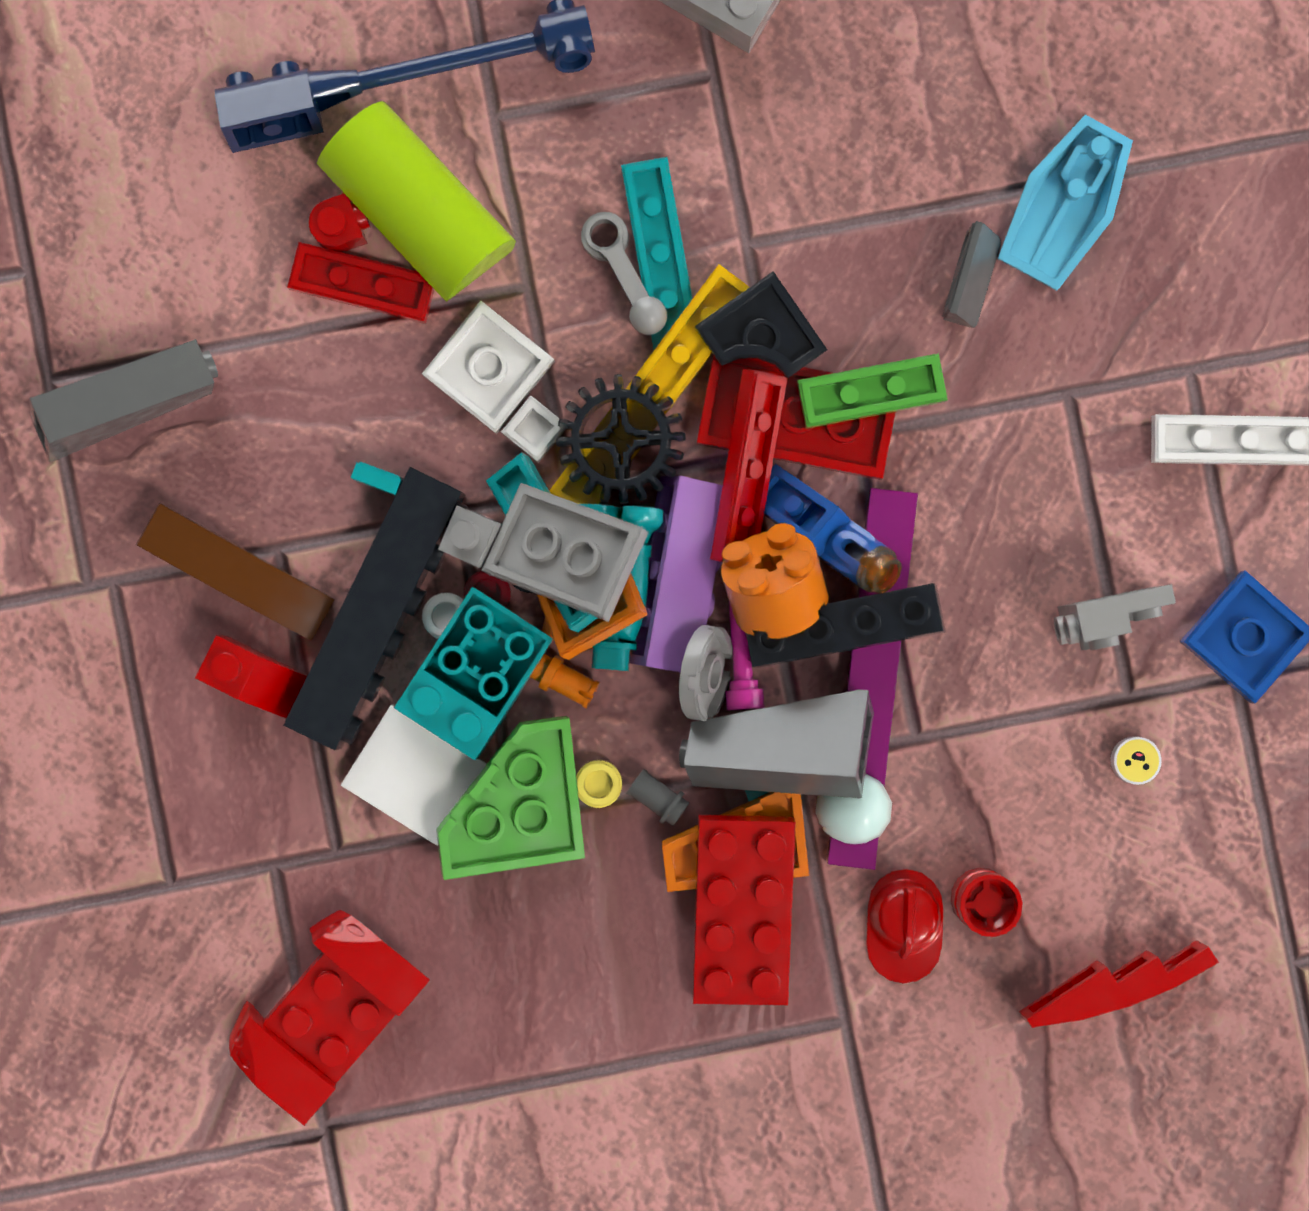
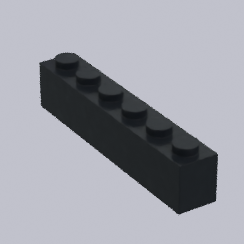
M412 467L409 468L283 726L334 751L342 749L344 743L349 745L354 743L364 722V719L358 717L365 700L370 702L375 700L384 682L385 677L379 674L386 657L393 660L403 644L406 634L400 632V629L407 614L415 617L426 596V591L420 588L428 572L436 574L445 558L446 553L438 550L454 510L457 505L468 509V506L462 503L466 496L463 492Z

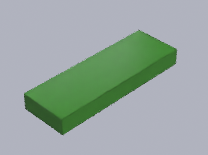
M939 353L797 381L806 429L943 403L948 400Z

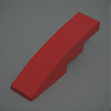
M1197 940L1164 962H1161L1158 956L1146 950L1113 973L1110 972L1107 966L1096 960L1020 1010L1019 1013L1032 1028L1085 1020L1133 1006L1176 988L1218 964L1219 961L1209 946Z

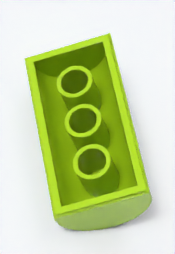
M384 101L368 106L351 118L331 138L317 160L316 164L446 302L512 252L515 247L516 240Z

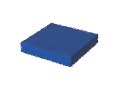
M1240 571L1181 639L1180 643L1249 703L1256 704L1309 642V625L1247 571Z

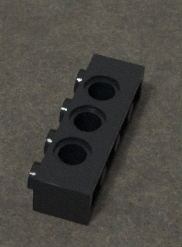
M935 583L828 603L826 606L823 604L818 610L820 618L806 630L792 636L768 638L767 632L753 630L754 636L748 633L746 635L752 667L761 668L945 633L946 629L938 588Z

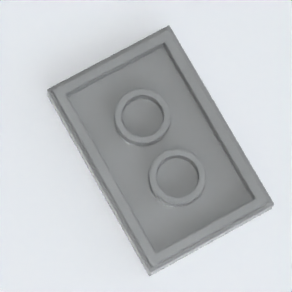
M520 483L481 570L490 576L609 622L648 532L640 526Z

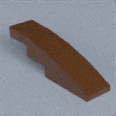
M161 503L156 507L136 543L140 548L311 641L335 600L322 591L295 578L288 572L245 550L238 544Z

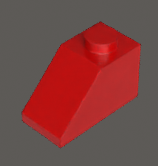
M216 635L195 679L239 701L287 719L308 675L229 636Z

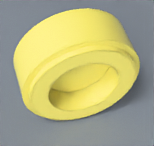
M593 760L583 765L577 773L578 797L586 805L594 808H603L614 803L619 797L622 790V777L619 770L612 763L605 760Z

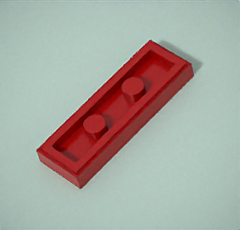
M298 242L287 288L291 291L424 324L427 322L435 290L418 271Z

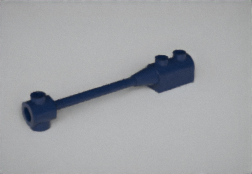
M553 0L547 5V14L538 15L533 32L359 72L357 69L309 71L306 68L300 70L299 65L292 61H283L275 64L271 70V77L254 80L253 75L248 72H235L226 78V87L215 89L220 129L232 153L324 132L320 112L362 94L363 90L534 51L539 52L549 63L554 62L556 69L560 72H578L591 63V53H595L585 5L575 7L572 0Z

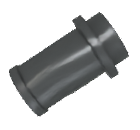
M645 769L638 775L626 793L661 817L660 823L664 824L667 821L672 826L675 825L689 805V802L682 798L685 793L680 791L676 794L651 776Z

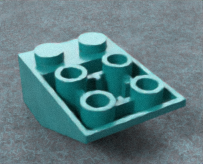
M472 587L394 709L471 759L476 760L481 756L553 641V638Z

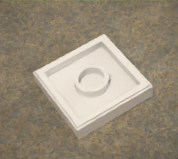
M480 301L423 371L422 375L497 434L555 360L485 303Z

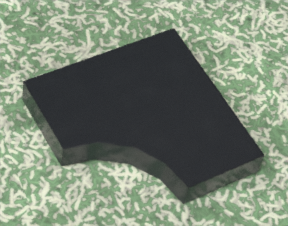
M774 271L694 327L721 366L737 359H759L774 365L787 378L828 350Z

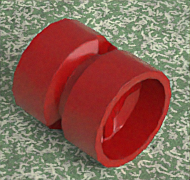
M975 868L966 871L957 878L951 891V904L954 913L962 923L981 936L997 937L1007 934L1017 925L1022 915L1023 901L1017 887L1012 881L991 869Z

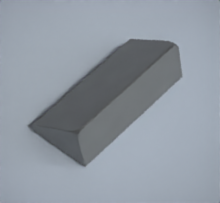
M976 221L972 223L966 232L942 314L943 320L970 328H975L978 324L1001 245L999 236L982 222Z

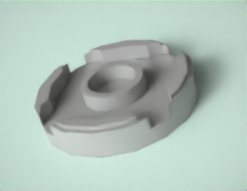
M701 625L694 632L687 645L679 679V700L682 712L689 719L707 721L706 719L713 718L719 712L725 701V691H728L731 680L730 671L724 670L725 659H731L733 649L731 638L724 628Z

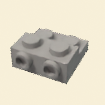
M1172 584L1057 606L1059 616L1054 617V630L1058 643L1060 645L1079 643L1081 650H1096L1119 645L1118 635L1132 633L1130 621L1163 616L1161 606L1176 604Z

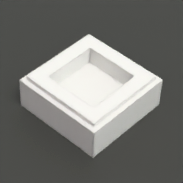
M530 396L501 433L539 463L565 429L558 426L560 418L534 397Z

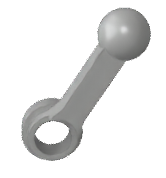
M599 212L592 215L586 220L581 231V240L586 252L596 260L609 262L632 305L629 318L634 329L645 335L659 332L667 321V310L660 300L649 297L625 253L629 242V234L624 221L616 214L610 212ZM608 223L618 230V237L612 245L599 247L592 242V231L599 224Z

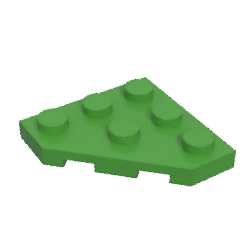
M560 716L519 722L436 829L443 880L585 858L569 717Z

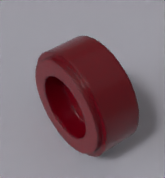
M482 570L471 575L466 581L463 591L464 599L470 589L474 587L505 608L510 604L512 590L508 582L490 576Z

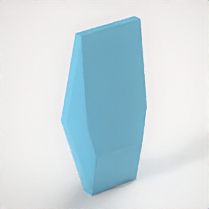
M1084 115L1029 174L997 259L1057 291L1113 220L1133 140Z

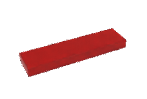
M743 369L710 560L723 562L722 552L728 544L743 541L761 533L787 377L755 370Z

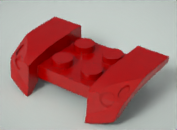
M342 910L330 914L309 928L312 935V943L322 952L269 1014L263 1018L258 1010L250 1002L246 1001L229 1037L230 1056L244 1074L261 1092L303 1126L336 1090V1083L395 1015L400 1016L430 981L426 975L365 925Z

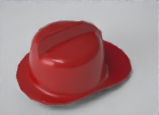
M910 869L891 871L880 878L871 890L868 902L866 938L868 958L879 974L887 980L902 984L916 982L930 974L939 962L942 949L944 908L941 893L935 883L921 872Z

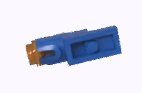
M775 463L771 470L764 516L775 524L787 523L793 525L797 533L806 536L812 541L818 558L837 572H840L861 589L868 592L875 591L876 593H884L890 590L899 579L902 570L901 562L897 560L896 553L852 521L836 504Z

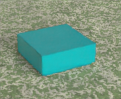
M361 461L359 463L356 462L351 475V479L393 496H396L404 480L401 476Z

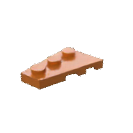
M769 792L720 814L794 817L796 821L794 878L809 876L801 794ZM698 825L662 841L667 892L696 889Z

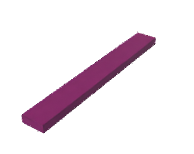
M870 488L865 530L893 552V562L889 569H885L876 580L878 583L871 589L863 590L858 586L857 598L908 587L918 493ZM901 641L851 650L846 692L868 690L874 711L865 774L879 780L884 787ZM830 836L827 864L875 870L879 837L867 843L854 845L841 842Z

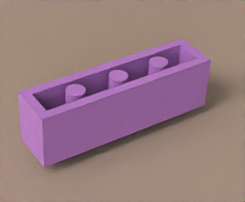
M660 476L659 481L662 482L664 489L660 492L657 491L654 508L663 510V523L659 529L651 534L648 545L652 546V555L649 558L645 605L648 615L643 617L642 625L635 640L637 650H630L629 663L681 672L682 661L692 635L701 625L707 624V619L711 616L714 609L713 585L715 574L722 562L710 560L723 485L683 476H674L673 478Z

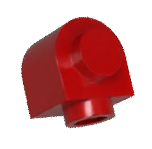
M344 193L323 200L312 209L309 216V229L313 237L323 248L343 253L368 244L363 230L371 227L369 220Z

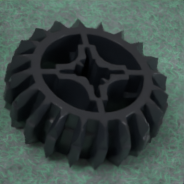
M616 374L613 379L614 389L607 391L604 380L598 378L595 380V386L600 394L592 397L585 387L578 390L579 395L587 402L582 408L578 407L574 402H567L565 407L571 413L577 415L574 422L567 419H559L558 426L565 430H571V437L557 438L556 445L563 448H572V453L562 456L560 463L563 466L571 465L575 462L578 464L579 467L569 475V479L572 482H577L586 475L589 480L583 488L585 494L591 495L598 484L603 486L600 494L602 502L608 503L612 490L615 489L619 490L620 504H628V489L635 488L638 499L644 501L647 499V493L643 487L644 484L650 481L653 488L660 492L664 489V486L656 478L658 473L662 471L671 478L677 474L672 467L666 465L668 457L675 460H683L684 458L683 452L671 449V442L685 441L686 434L684 432L671 433L670 426L682 422V416L680 413L672 414L668 417L665 416L663 412L672 406L673 400L668 396L656 404L653 401L659 392V386L656 384H652L645 395L639 393L642 386L641 377L634 376L631 381L630 390L624 389L622 375ZM627 401L638 403L647 408L655 416L660 430L648 431L632 427L627 412ZM612 402V417L608 427L600 432L583 434L585 425L591 415L601 406ZM620 415L622 425L628 435L635 436L636 438L646 437L645 440H634L632 447L627 445L629 450L623 452L622 465L621 455L618 453L615 445L608 444L607 442H597L600 439H609L611 433L615 434L613 430L619 427ZM660 445L659 453L652 465L640 475L630 478L631 457L634 452L639 448ZM594 448L609 451L613 457L616 479L604 477L596 472L587 461L583 449Z

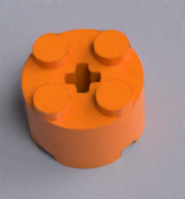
M787 523L774 525L767 532L753 535L743 541L732 542L723 549L722 556L724 560L721 567V576L735 621L745 633L754 636L753 630L767 632L768 638H784L806 630L820 618L818 610L823 603L825 606L827 605L828 592L816 548L810 539L797 533L793 525Z

